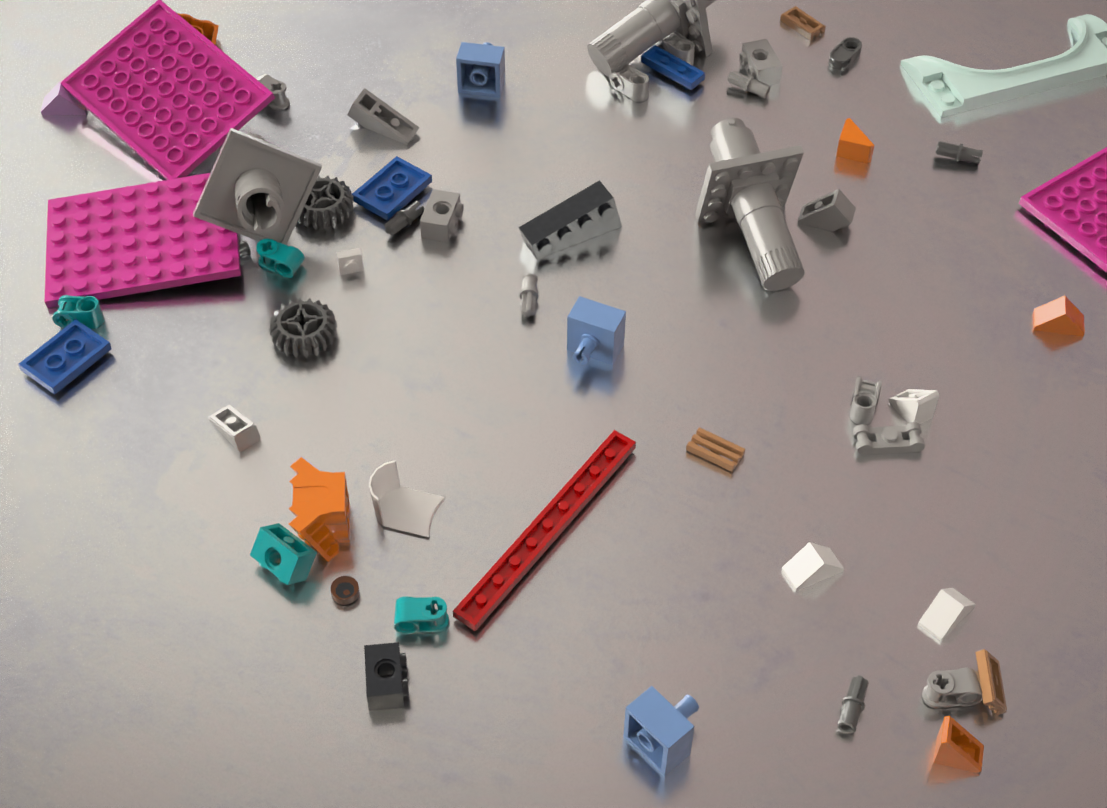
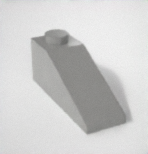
M366 88L362 90L352 103L347 114L364 128L405 145H408L420 128Z

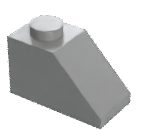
M838 189L803 205L798 222L802 225L833 232L840 228H846L852 223L856 207Z

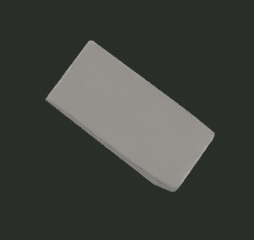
M227 405L208 417L209 421L240 452L261 439L256 425L231 405Z

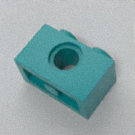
M280 523L260 527L250 556L258 561L261 567L268 569L277 576L280 582L290 585L307 580L317 552Z

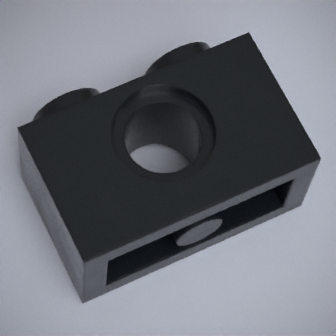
M399 642L364 645L366 696L369 711L404 708V696H409L408 678L402 679V671L407 670L406 653H400ZM387 674L392 675L389 678H382V676Z

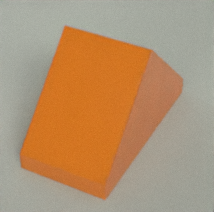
M851 118L845 121L839 138L836 156L870 163L875 145Z
M1063 296L1034 309L1033 330L1084 337V315L1066 296Z
M951 716L944 717L937 735L934 763L975 773L981 772L984 745Z

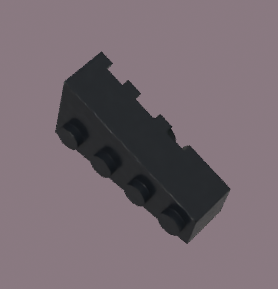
M599 180L519 227L524 243L535 258L540 259L620 228L622 224L614 197Z

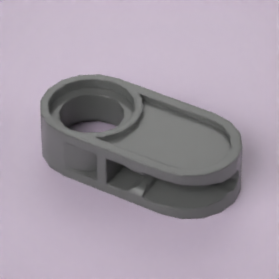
M854 37L843 39L830 52L829 65L837 70L847 68L859 57L862 42Z

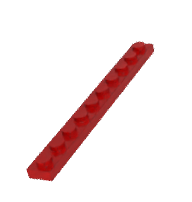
M614 430L453 610V617L476 631L634 451L636 442Z

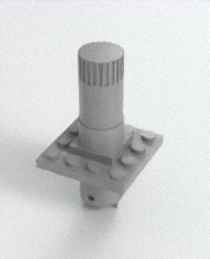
M646 0L636 10L587 45L589 56L597 69L605 76L610 77L611 73L618 72L654 44L676 31L694 43L696 52H700L707 57L713 51L706 8L716 0Z
M739 118L723 120L710 131L713 138L710 149L715 162L708 165L695 213L697 223L713 222L725 217H736L763 288L767 291L786 289L798 283L804 277L803 275H805L781 208L786 204L804 152L801 145L760 153L752 130L745 127L743 120Z
M230 128L195 207L193 216L257 241L269 238L286 245L322 169V165L270 144L261 135H256V133L245 134Z

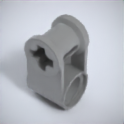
M674 31L669 37L656 43V46L692 66L694 65L695 45L679 32Z
M626 64L621 71L610 74V83L615 90L620 91L635 102H643L648 99L649 77L647 74L642 73L631 64Z
M262 74L257 80L269 89L275 97L267 106L276 111L288 108L290 100L285 93L287 89L286 84L268 74Z
M857 376L850 411V418L854 423L867 425L872 422L883 381L876 383L863 380L861 376Z
M968 667L932 672L928 677L927 686L922 692L924 703L929 707L937 709L954 706H973L983 699L975 670Z

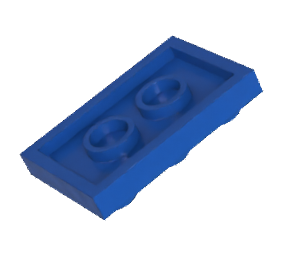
M396 156L353 192L352 196L355 203L388 221L432 182V175Z
M75 319L18 365L23 373L55 395L112 348L109 341Z

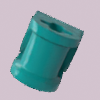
M262 239L256 245L257 253L260 255L258 259L260 268L279 274L284 278L293 277L305 259L304 254L298 248L279 243L273 239Z
M63 295L58 300V310L52 316V321L62 328H65L76 319L88 328L95 329L100 327L105 320L99 302L93 296Z
M406 596L396 600L394 629L399 633H440L449 626L447 605L440 597Z

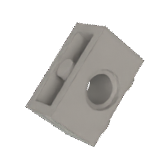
M762 39L743 43L739 60L740 64L747 70L748 77L753 76L755 80L767 85L780 83L783 65L768 40Z
M437 189L432 190L420 219L421 238L449 242L451 235L456 233L457 219L462 217L464 211V204L461 203L460 193Z

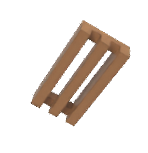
M796 6L781 14L780 21L810 41L814 36H819V32L821 34L825 32V25Z
M700 427L697 429L696 435L692 436L691 442L689 441L686 446L687 451L731 472L734 471L745 455V448Z
M985 649L977 651L975 653L983 703L989 706L990 710H994L996 715L1006 713L1007 706L999 661Z

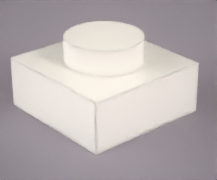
M360 248L336 252L340 275L364 271Z

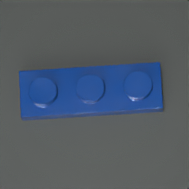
M656 45L641 55L642 63L690 90L705 80V72Z

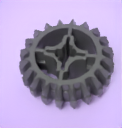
M318 176L298 218L299 224H305L307 229L313 226L315 230L324 228L325 231L327 227L331 226L335 229L336 224L343 225V221L349 219V215L353 213L354 199L349 186H346L344 181L339 182L337 177L330 179L329 176L325 178Z
M299 298L298 302L294 303L290 300L288 306L281 304L280 310H275L274 317H271L269 332L274 346H277L279 352L284 351L287 356L294 354L296 359L300 355H304L307 358L312 353L317 356L319 350L326 352L327 346H332L333 339L336 338L337 321L333 311L329 310L327 304L322 305L320 300L313 303L310 298L307 301H302Z

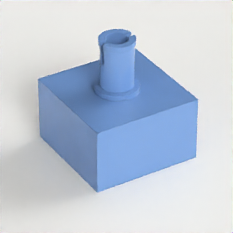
M461 42L456 57L458 93L501 98L505 84V47L494 46L489 42L483 44Z
M579 296L567 316V350L574 352L573 359L580 363L582 357H584L581 362L582 365L587 364L589 358L613 365L624 346L626 311Z
M651 686L625 708L623 736L666 776L691 754L695 726L688 718L699 710V705L692 696L686 695L673 706Z

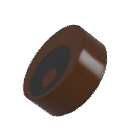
M350 576L336 578L331 584L333 600L341 605L353 603L359 596L358 582Z

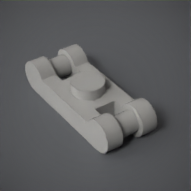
M911 422L905 426L868 427L861 424L853 429L854 438L858 440L856 443L857 451L862 455L920 452L925 448L924 440L920 437V424L917 422Z

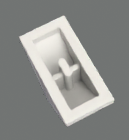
M908 389L888 400L907 423L917 422L922 424L933 418L939 393L934 390Z
M809 542L782 567V571L794 590L798 591L842 573L844 568L829 547Z
M954 588L941 589L920 619L918 625L941 642L972 611L976 604Z

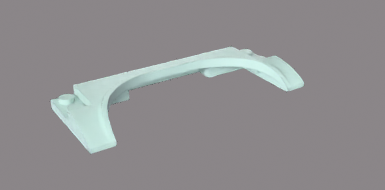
M1089 14L1070 18L1068 23L1080 36L1072 48L1058 56L1007 69H974L927 55L901 60L900 64L942 118L1107 75V23Z

